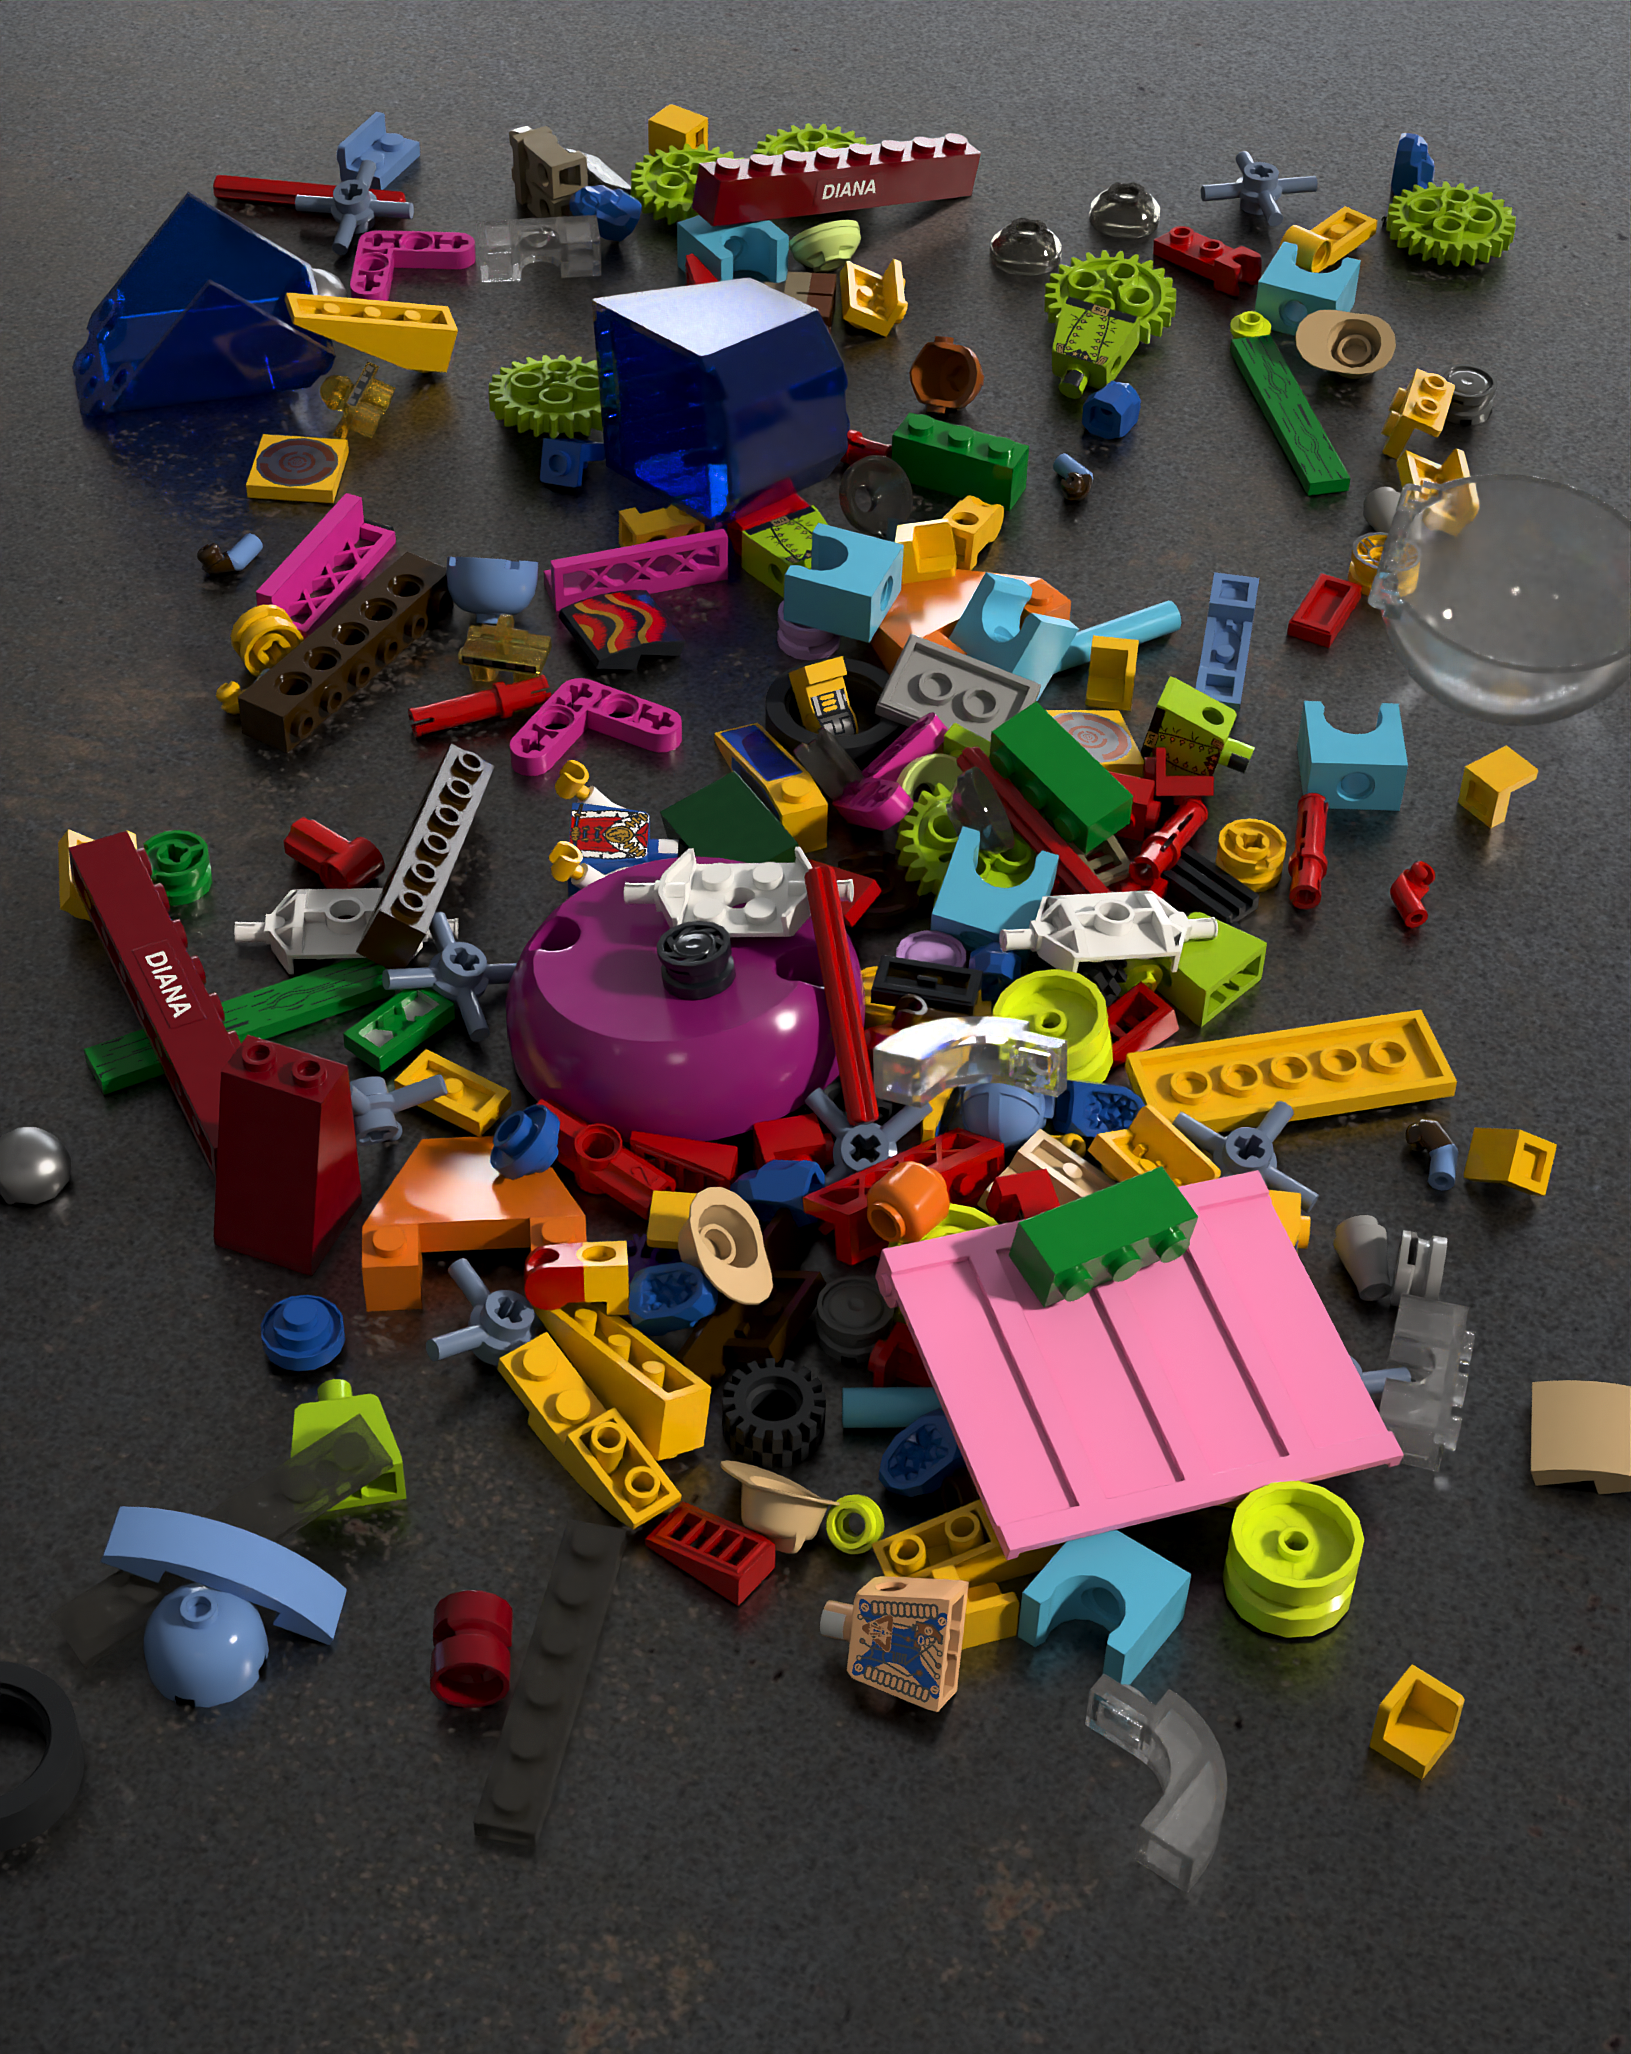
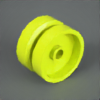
M1061 969L1042 970L1016 979L1000 994L993 1008V1030L999 1050L1001 1071L1009 1085L1019 1087L1033 1094L1039 1072H1047L1048 1087H1054V1089H1056L1061 1078L1098 1083L1106 1080L1113 1064L1110 1028L1108 1027L1106 1000L1095 983L1075 972Z
M1301 1481L1272 1482L1252 1491L1236 1508L1228 1543L1229 1549L1222 1576L1227 1599L1240 1617L1261 1631L1286 1638L1314 1636L1334 1627L1349 1610L1364 1545V1536L1359 1518L1345 1500L1321 1486Z

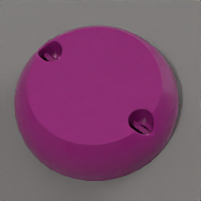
M679 857L634 865L594 881L570 896L551 912L522 950L510 979L505 1001L507 1040L519 1078L526 1090L537 1102L541 1099L545 1101L552 1099L589 1124L599 1123L614 1127L620 1133L622 1141L630 1142L632 1131L699 1141L717 1140L753 1130L754 1123L779 1119L806 1104L804 1102L805 1099L818 1088L824 1090L839 1075L811 916L790 937H730L731 955L734 959L736 973L731 986L722 993L710 998L698 1000L680 999L669 994L664 988L662 981V963L658 959L657 943L661 935L670 929L663 913L657 912L655 904L626 905L624 901L626 882L655 883L656 880H661L662 874ZM695 857L697 864L745 863L723 858ZM746 903L735 905L732 908H744ZM846 933L864 1028L866 1006L862 972L857 953L850 937Z

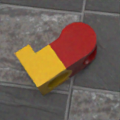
M627 1241L560 1243L537 1247L525 1259L524 1291L526 1298L533 1306L542 1310L560 1309L567 1303L606 1302L607 1315H630L628 1309Z

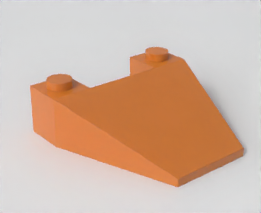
M956 569L955 576L951 578L901 583L899 595L870 641L889 675H891L910 633L967 655L965 651L949 640V637L986 572ZM992 573L1023 580L1033 589L1031 598L1024 606L1020 616V630L1025 618L1031 613L1070 621L1071 600L1042 578Z
M494 1136L421 1139L362 1226V1276L366 1312L422 1309V1252L531 1247V1251H533L537 1247L545 1245L587 1242L586 1215L551 1166L542 1173L535 1172L514 1180L506 1179L496 1171L490 1163Z

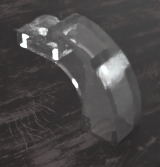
M955 1017L914 1025L891 1035L873 1048L876 1098L922 1108L938 1094L953 1087L976 1083H1002L1058 1097L1067 1089V1040L1029 1032V1021L1004 1017Z
M1103 1673L1090 1689L1085 1725L1143 1761L1158 1778L1164 1793L1139 1826L1134 1860L1188 1894L1209 1865L1220 1835L1227 1797V1772L1222 1751L1205 1720L1189 1703L1169 1689L1160 1701L1154 1705L1133 1686L1120 1684Z

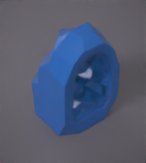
M1401 134L1391 182V192L1394 196H1401L1403 189L1413 192L1414 185H1419L1426 189L1428 182L1433 183L1435 175L1434 161L1429 156L1427 143L1417 134Z
M603 185L581 188L571 196L569 203L570 211L575 219L588 231L606 240L619 242L633 232L640 219L642 204L636 198L623 190H612Z
M1112 380L1098 392L1089 395L1083 404L1082 424L1091 434L1105 439L1125 436L1138 421L1141 400L1136 390L1129 383Z
M992 941L970 953L969 969L983 971L982 1001H991V1004H996L1000 994L1016 979L1021 978L1022 958L1016 955L1013 950L1003 952L1000 942Z
M1061 1078L1055 1089V1111L1052 1121L1055 1131L1065 1134L1074 1133L1080 1136L1096 1137L1099 1133L1128 1129L1140 1109L1145 1105L1140 1096L1121 1085Z
M772 1160L763 1165L759 1170H750L748 1173L739 1176L730 1185V1191L739 1195L749 1204L759 1223L768 1225L779 1208H788L797 1227L800 1228L818 1222L819 1218L804 1212L803 1197L825 1187V1174L817 1162L807 1160Z
M684 1262L646 1267L635 1272L630 1283L628 1309L632 1324L646 1336H664L671 1331L691 1328L699 1319L711 1315L718 1304V1290L704 1275L703 1270Z
M940 1407L915 1420L896 1435L882 1456L878 1479L889 1492L906 1497L930 1494L939 1489L943 1479L952 1476L956 1469L967 1468L944 1411Z

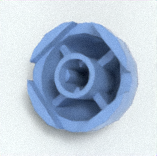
M447 557L446 577L448 591L453 602L461 610L476 614V623L503 624L504 615L509 616L520 613L528 607L534 597L538 579V562Z
M197 1582L182 1585L162 1599L148 1618L143 1643L150 1680L160 1693L175 1702V1696L182 1699L194 1700L195 1707L208 1708L231 1702L251 1689L259 1679L258 1670L263 1665L264 1659L267 1661L269 1652L262 1617L254 1603Z

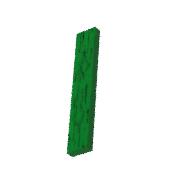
M1271 335L1231 339L1230 353L1307 495L1349 491L1351 478Z
M350 958L221 1002L225 1015L223 1024L227 1031H236L241 1043L247 1035L265 1040L395 995V991L385 990L383 987L382 974L385 970L383 966L367 958ZM144 1029L84 1049L86 1063L104 1095L165 1074Z

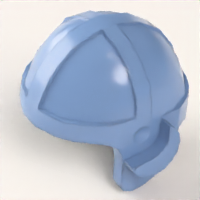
M970 1069L967 1083L959 1084L961 1093L960 1114H963L962 1120L965 1130L1004 1143L1005 1153L1019 1150L1039 1129L1043 1130L1047 1118H1052L1054 1115L1055 1089L1054 1087H1048L1047 1072L1038 1073L1035 1090L1031 1094L1019 1087L1002 1083L980 1084L977 1069Z

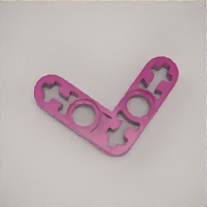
M387 230L366 232L361 235L358 241L350 281L351 298L388 301L394 268L464 269L470 267L476 260L474 238L466 233Z
M574 678L563 683L510 741L511 767L515 772L525 776H538L546 773L587 728L649 751L658 753L669 752L676 749L682 742L681 716L670 708L593 680ZM616 712H625L631 714L629 717L625 718H615L609 716L610 714ZM550 724H563L567 726L558 730L545 728Z
M934 712L918 719L844 787L835 797L832 804L850 824L876 830H886L898 823L914 805L913 800L896 782L900 773L916 758L932 754L944 742V735L948 731L947 727Z

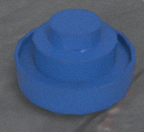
M535 1104L523 1111H516L509 1115L498 1127L493 1138L494 1146L490 1156L492 1167L506 1179L511 1180L535 1172L542 1173L553 1164L559 1152L556 1147L560 1128L558 1117L547 1107L540 1104Z
M307 1294L286 1298L277 1302L266 1312L260 1325L263 1351L271 1362L283 1369L306 1371L324 1366L341 1352L345 1342L343 1315L335 1304L323 1297Z

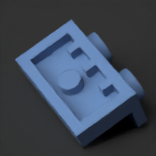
M377 111L342 141L337 149L341 181L355 180L361 162L363 160H371L376 164V170L369 189L377 190L386 188L420 156L419 142L404 138L400 134L386 133L385 114Z

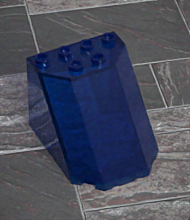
M187 192L91 314L86 328L89 331L88 340L84 347L77 352L72 366L73 374L76 377L75 385L78 399H80L81 415L92 418L280 394L310 388L320 376L326 375L332 368L336 358L333 343L327 337L294 325L284 299L286 293L319 295L311 265L190 192Z

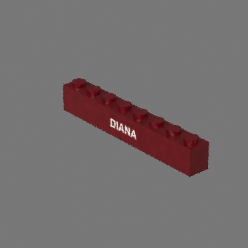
M949 133L941 138L915 137L913 141L903 142L885 140L881 144L875 145L855 143L847 148L819 147L817 151L810 152L789 150L785 151L782 155L767 156L753 154L750 158L735 160L731 158H718L716 162L699 163L692 209L713 227L971 196L981 152L969 144L964 136Z
M128 831L69 847L72 882L216 1179L221 1071L241 1045L240 1039L235 1030H226L223 1024L225 1015L221 1001L216 992L208 994L204 986L206 985V976L202 963L197 955L189 956L186 950L188 948V941L184 927L179 919L171 920L168 914L170 912V905L166 891L161 883L153 884L150 878L152 877V868L143 847L135 848Z

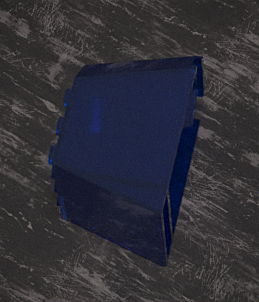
M750 277L591 299L605 463L610 469L712 529H716L827 479L847 452V433L850 429L845 390L848 386L847 374L844 370V363L818 309Z

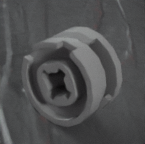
M1402 1230L1390 1295L1391 1306L1404 1308L1407 1303L1419 1305L1420 1311L1435 1313L1445 1264L1446 1237L1433 1235L1430 1240L1418 1238L1417 1232Z

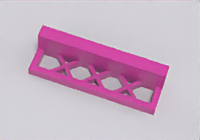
M346 493L256 591L257 606L263 604L276 605L284 609L289 617L309 613L310 617L304 624L292 621L305 640L332 616L396 543L395 532L364 523L362 497ZM360 538L375 542L374 545L355 548L354 546ZM350 563L355 565L351 570L337 573L332 571L336 566ZM332 588V592L329 595L315 598L310 597L313 591Z
M724 529L551 560V570L543 571L544 586L557 612L575 602L610 592L647 590L649 594L727 580L728 535Z

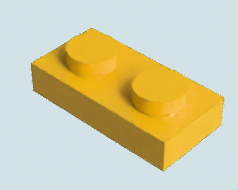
M427 1049L394 1080L395 1090L441 1074L448 1094L417 1106L478 1137H481L512 1106L510 1090Z

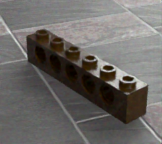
M406 552L238 696L242 734L285 753L291 751L303 739L308 738L315 728L331 714L337 712L342 704L360 688H364L386 665L392 663L413 641L419 639L431 625L451 610L454 602L447 587V568L410 552Z
M453 744L448 748L424 792L356 949V953L387 969L406 968L428 931L494 769L493 765L482 760L477 754L465 751Z

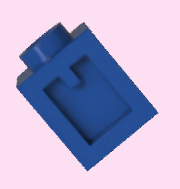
M569 437L543 438L540 481L568 487H580L583 468H587L588 461L605 460L606 443Z

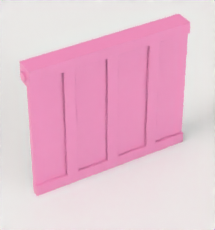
M1259 1170L1177 1187L1199 1216L1186 1252L1171 1262L1163 1263L1160 1260L1145 1266L1127 1280L1121 1282L1111 1280L1096 1286L1080 1299L1071 1302L1064 1299L1043 1307L1010 1259L1009 1252L1018 1222L1023 1220L882 1249L875 1276L879 1291L890 1308L900 1307L1006 1560L1018 1558L1019 1553L1244 1499L1252 1491L1272 1482L1301 1481L1310 1483L1387 1464L1388 1467L1400 1464L1404 1454L1393 1432L1387 1430L1272 1205L1269 1190Z

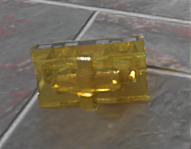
M367 362L355 385L349 377L331 375L322 383L320 396L326 406L331 410L343 411L344 414L333 436L346 439L349 432L353 430L366 437L373 438L381 417L387 412L396 390L395 387L375 379L379 366Z
M502 613L496 626L482 624L481 627L470 626L463 648H460L458 653L459 664L469 666L473 680L490 682L496 679L499 670L513 672V682L516 683L538 677L542 674L552 648V642L549 636L529 634L528 630L514 629L513 616Z

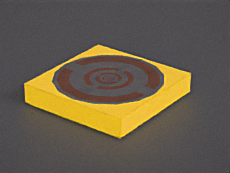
M263 434L246 483L247 498L334 503L349 453L348 440Z
M1046 710L1107 771L1139 778L1143 777L1144 760L1119 710Z

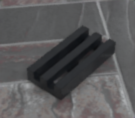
M1186 846L1181 850V856L1174 867L1163 871L1160 875V878L1168 881L1167 890L1196 911L1210 917H1215V919L1228 925L1233 921L1238 922L1258 908L1260 895L1190 846Z
M881 955L871 989V1003L896 1007L898 1001L903 996L915 994L923 999L929 1008L968 1014V1019H973L975 1005H977L979 991L982 986L983 971Z

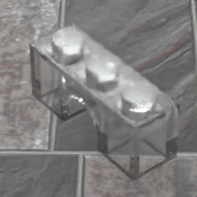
M597 215L476 221L481 282L521 280V269L529 263L538 261L550 262L558 266L561 278L601 276V245Z
M1404 1293L1401 1294L1386 1369L1406 1367L1411 1377L1417 1381L1406 1382L1386 1377L1378 1411L1387 1430L1393 1432L1404 1454L1400 1462L1401 1464L1439 1472L1444 1449L1451 1451L1456 1449L1461 1417L1451 1415L1452 1406L1462 1408L1469 1374L1458 1372L1459 1363L1469 1365L1475 1339L1474 1331L1465 1330L1469 1307Z

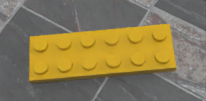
M1421 1009L1127 1053L1125 1070L1134 1093L1141 1097L1145 1106L1152 1105L1171 1124L1182 1111L1217 1133L1232 1131L1241 1127H1258L1277 1101H1283L1293 1109L1294 1115L1288 1121L1290 1122L1452 1097L1455 1094L1457 1080Z

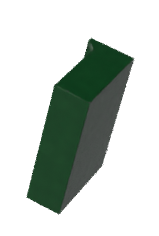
M735 770L660 811L667 838L679 839L680 856L687 849L694 848L695 857L723 858L745 863H795V847H799V844Z

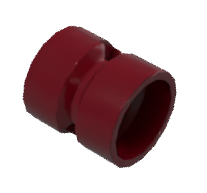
M467 1590L449 1594L438 1602L434 1609L433 1646L435 1648L431 1653L430 1690L438 1699L447 1704L463 1708H480L495 1704L506 1696L510 1690L511 1655L507 1647L512 1646L513 1610L505 1599L489 1592Z

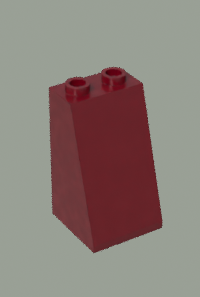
M247 1035L221 1071L214 1244L313 1276L363 1201L348 1066Z

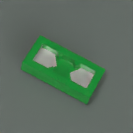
M432 988L404 989L343 1033L344 1047L381 1073L455 1019L454 1003Z

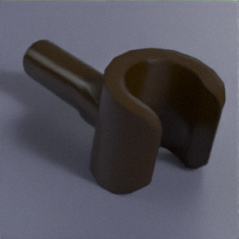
M907 994L898 1001L893 1011L895 1018L891 1025L894 1029L909 1032L912 1035L916 1032L921 1022L967 1027L968 1014L935 1010V1008L927 1007L925 1001L919 996Z

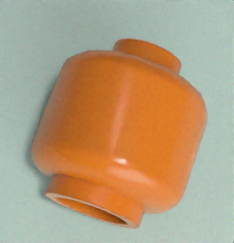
M913 1161L899 1163L869 1189L867 1195V1218L872 1229L884 1240L900 1244L920 1241L947 1217L950 1207L947 1185L942 1175L931 1167H926Z

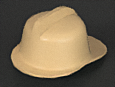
M1318 310L1308 314L1299 323L1295 334L1296 348L1306 362L1313 367L1336 372L1341 377L1348 379H1360L1384 368L1392 359L1396 348L1395 334L1390 325L1381 318L1368 314L1338 310Z
M708 1187L697 1193L690 1204L689 1219L683 1225L678 1236V1251L682 1262L703 1270L704 1275L713 1286L729 1299L744 1305H758L769 1297L773 1288V1282L764 1248L763 1235L756 1215L749 1204L739 1195L723 1187Z
M729 1460L721 1461L720 1463L724 1471L742 1482L741 1519L743 1525L775 1543V1550L789 1554L797 1553L804 1541L812 1540L817 1534L829 1504L840 1505L839 1502L817 1496L788 1478L757 1466Z

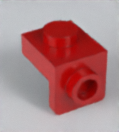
M1153 747L1152 757H1144L1143 778L1155 781V796H1173V805H1182L1184 800L1190 798L1202 802V796H1214V776H1166L1165 747Z
M897 1322L886 1341L879 1339L870 1355L868 1371L874 1373L873 1387H891L896 1377L922 1387H933L908 1326Z

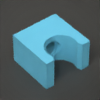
M698 215L677 222L678 267L685 272L686 255L693 253L730 293V300L733 299V271L752 270L762 273L773 283L786 281L789 236L770 220L712 227L705 219Z
M1283 242L1258 282L1255 312L1260 313L1271 323V330L1293 336L1296 334L1299 323L1308 314L1318 310L1350 312L1355 302L1361 260L1347 257L1342 260L1341 266L1332 272H1308L1295 265L1297 245Z
M818 523L812 532L811 569L800 565H790L785 573L783 620L869 643L901 591L904 545Z
M986 572L951 633L949 640L965 651L967 656L1041 684L1040 692L1036 699L1038 701L1079 629L1069 620L1031 613L1025 618L1020 630V616L1024 606L1031 598L1033 589L1023 580Z
M1304 701L1297 742L1303 795L1318 793L1326 798L1324 803L1328 802L1329 804L1328 809L1400 811L1408 762L1399 704H1381L1376 730L1365 734H1350L1333 728L1324 717L1325 707L1321 701Z
M962 826L932 912L930 931L950 934L962 943L965 950L972 952L992 941L999 942L1002 929H1029L1030 921L1036 920L1042 897L1050 896L1055 882L1059 855L1042 850L1036 857L1034 870L1029 879L1018 886L1010 888L994 887L985 882L975 870L978 863L980 831ZM1031 949L1013 950L1016 955L1022 958V967L1025 968Z
M1118 1530L1067 1541L1022 1592L1018 1637L1037 1647L1046 1641L1050 1631L1060 1623L1080 1619L1090 1620L1103 1625L1111 1633L1109 1634L1106 1646L1101 1688L1119 1699L1184 1619L1191 1574Z

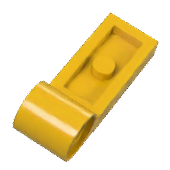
M1344 206L1310 231L1298 225L1291 226L1284 234L1279 248L1283 242L1296 244L1298 250L1295 265L1307 271L1319 273L1375 235L1378 220Z

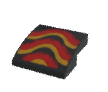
M647 590L616 591L589 597L562 608L558 615L561 622L596 669L636 670L641 655L680 656L686 642Z

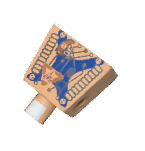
M886 1576L872 1578L856 1593L854 1605L834 1600L827 1601L821 1616L820 1633L825 1637L850 1642L847 1672L851 1678L925 1709L938 1712L957 1692L969 1582L949 1579Z

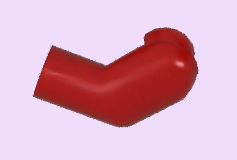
M1417 861L1412 864L1410 869L1404 870L1390 888V897L1404 923L1410 928L1422 925L1428 918V913L1421 899L1429 891L1428 885L1434 882L1435 871L1423 861Z

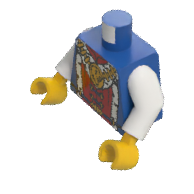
M569 760L559 771L560 777L555 782L556 793L564 799H572L576 796L578 801L577 803H572L569 842H558L550 853L549 860L551 863H554L551 866L553 877L561 882L568 880V898L594 881L622 869L655 860L679 857V839H650L649 814L645 811L623 808L612 803L594 786L586 787L584 784L589 779V773L580 762Z

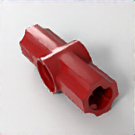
M541 1099L536 1103L544 1105L558 1117L560 1128L556 1147L559 1152L555 1160L574 1172L576 1184L582 1190L591 1194L606 1193L646 1220L650 1216L653 1190L675 1192L676 1180L622 1146L621 1135L614 1127L599 1123L589 1124L552 1099L547 1101Z

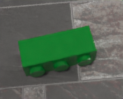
M909 412L892 435L891 478L960 498L971 495L979 498L984 503L1002 505L1004 510L1010 512L1026 489L1029 445L1014 442L1006 437H996L978 432L967 426H957L939 421L928 415Z
M1037 701L991 731L989 760L992 767L1004 779L1009 778L1021 790L1024 799L1037 811L1041 810L1054 823L1057 833L1063 840L1068 843L1073 842L1084 854H1087L1130 823L1133 795Z
M1161 1166L1018 1222L1009 1257L1043 1307L1064 1299L1071 1302L1080 1299L1092 1288L1111 1280L1115 1282L1127 1280L1145 1266L1160 1260L1163 1263H1168L1179 1258L1189 1248L1190 1239L1199 1216Z

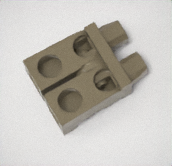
M529 126L511 130L509 132L510 146L513 148L514 163L511 172L512 180L515 182L516 200L520 204L527 203L529 210L555 235L584 227L573 216L569 203L571 196L575 192L588 186L587 157L579 150L572 153L567 152L558 144L557 137L552 134V130L547 126L534 130Z

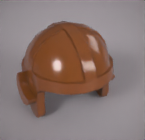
M935 336L934 342H927L919 352L909 372L916 398L920 403L927 405L926 412L945 413L946 408L953 410L962 409L975 399L982 386H984L985 376L976 354L968 347L953 344L954 338Z

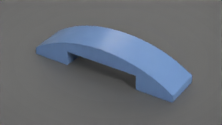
M1214 572L1195 689L1233 710L1239 711L1259 578Z
M120 1506L100 1561L157 1583L163 1573L167 1571L216 1590L230 1593L241 1599L277 1611L273 1625L328 1645L334 1639L347 1591L335 1578L320 1567L271 1540L216 1520L157 1508Z

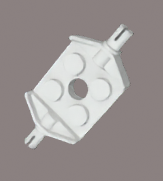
M795 847V863L697 864L694 848L687 849L662 874L661 880H656L655 883L626 882L624 901L626 905L655 904L657 912L663 913L670 928L685 922L708 921L723 926L730 937H790L811 916L804 876L813 867L801 847ZM837 880L840 901L853 902V880ZM746 903L744 908H732L735 905Z
M383 888L290 890L271 914H266L265 922H235V943L266 942V944H271V950L288 974H294V959L366 958L356 953V949ZM344 915L355 916L351 919H338V917ZM458 918L447 919L455 940H458ZM429 928L412 959L423 948V942L433 939Z
M1153 891L1043 896L1036 920L1030 921L1029 929H1002L999 942L1003 952L1031 949L1032 952L1036 951L1040 958L1054 968L1077 973L1079 962H1103L1105 960L1136 958L1151 959L1153 957L1168 956L1172 960L1171 972H1177L1184 942H1188L1189 939H1215L1218 935V923L1215 917L1188 919L1184 912H1178Z

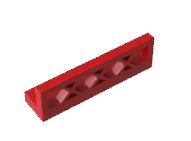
M957 1127L804 1196V1212L834 1224L837 1260L853 1266L882 1252V1249L888 1248L889 1241L881 1238L868 1222L867 1195L869 1189L901 1162L913 1161L935 1169L946 1182L950 1203L975 1208L978 1206L977 1203L985 1189L995 1180V1177H998L1005 1170L1004 1143Z

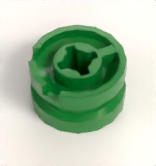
M172 830L154 835L143 843L152 868V877L150 878L153 884L161 883L163 885L169 905L177 906L199 900L209 891L213 883L212 873L209 864L208 845L202 837L189 831Z

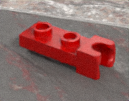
M1186 226L1174 227L1169 232L1154 239V255L1210 280H1214L1215 289L1231 296L1239 295L1238 282L1258 285L1261 278V255L1244 246H1239L1236 249L1224 245L1223 242L1198 234Z

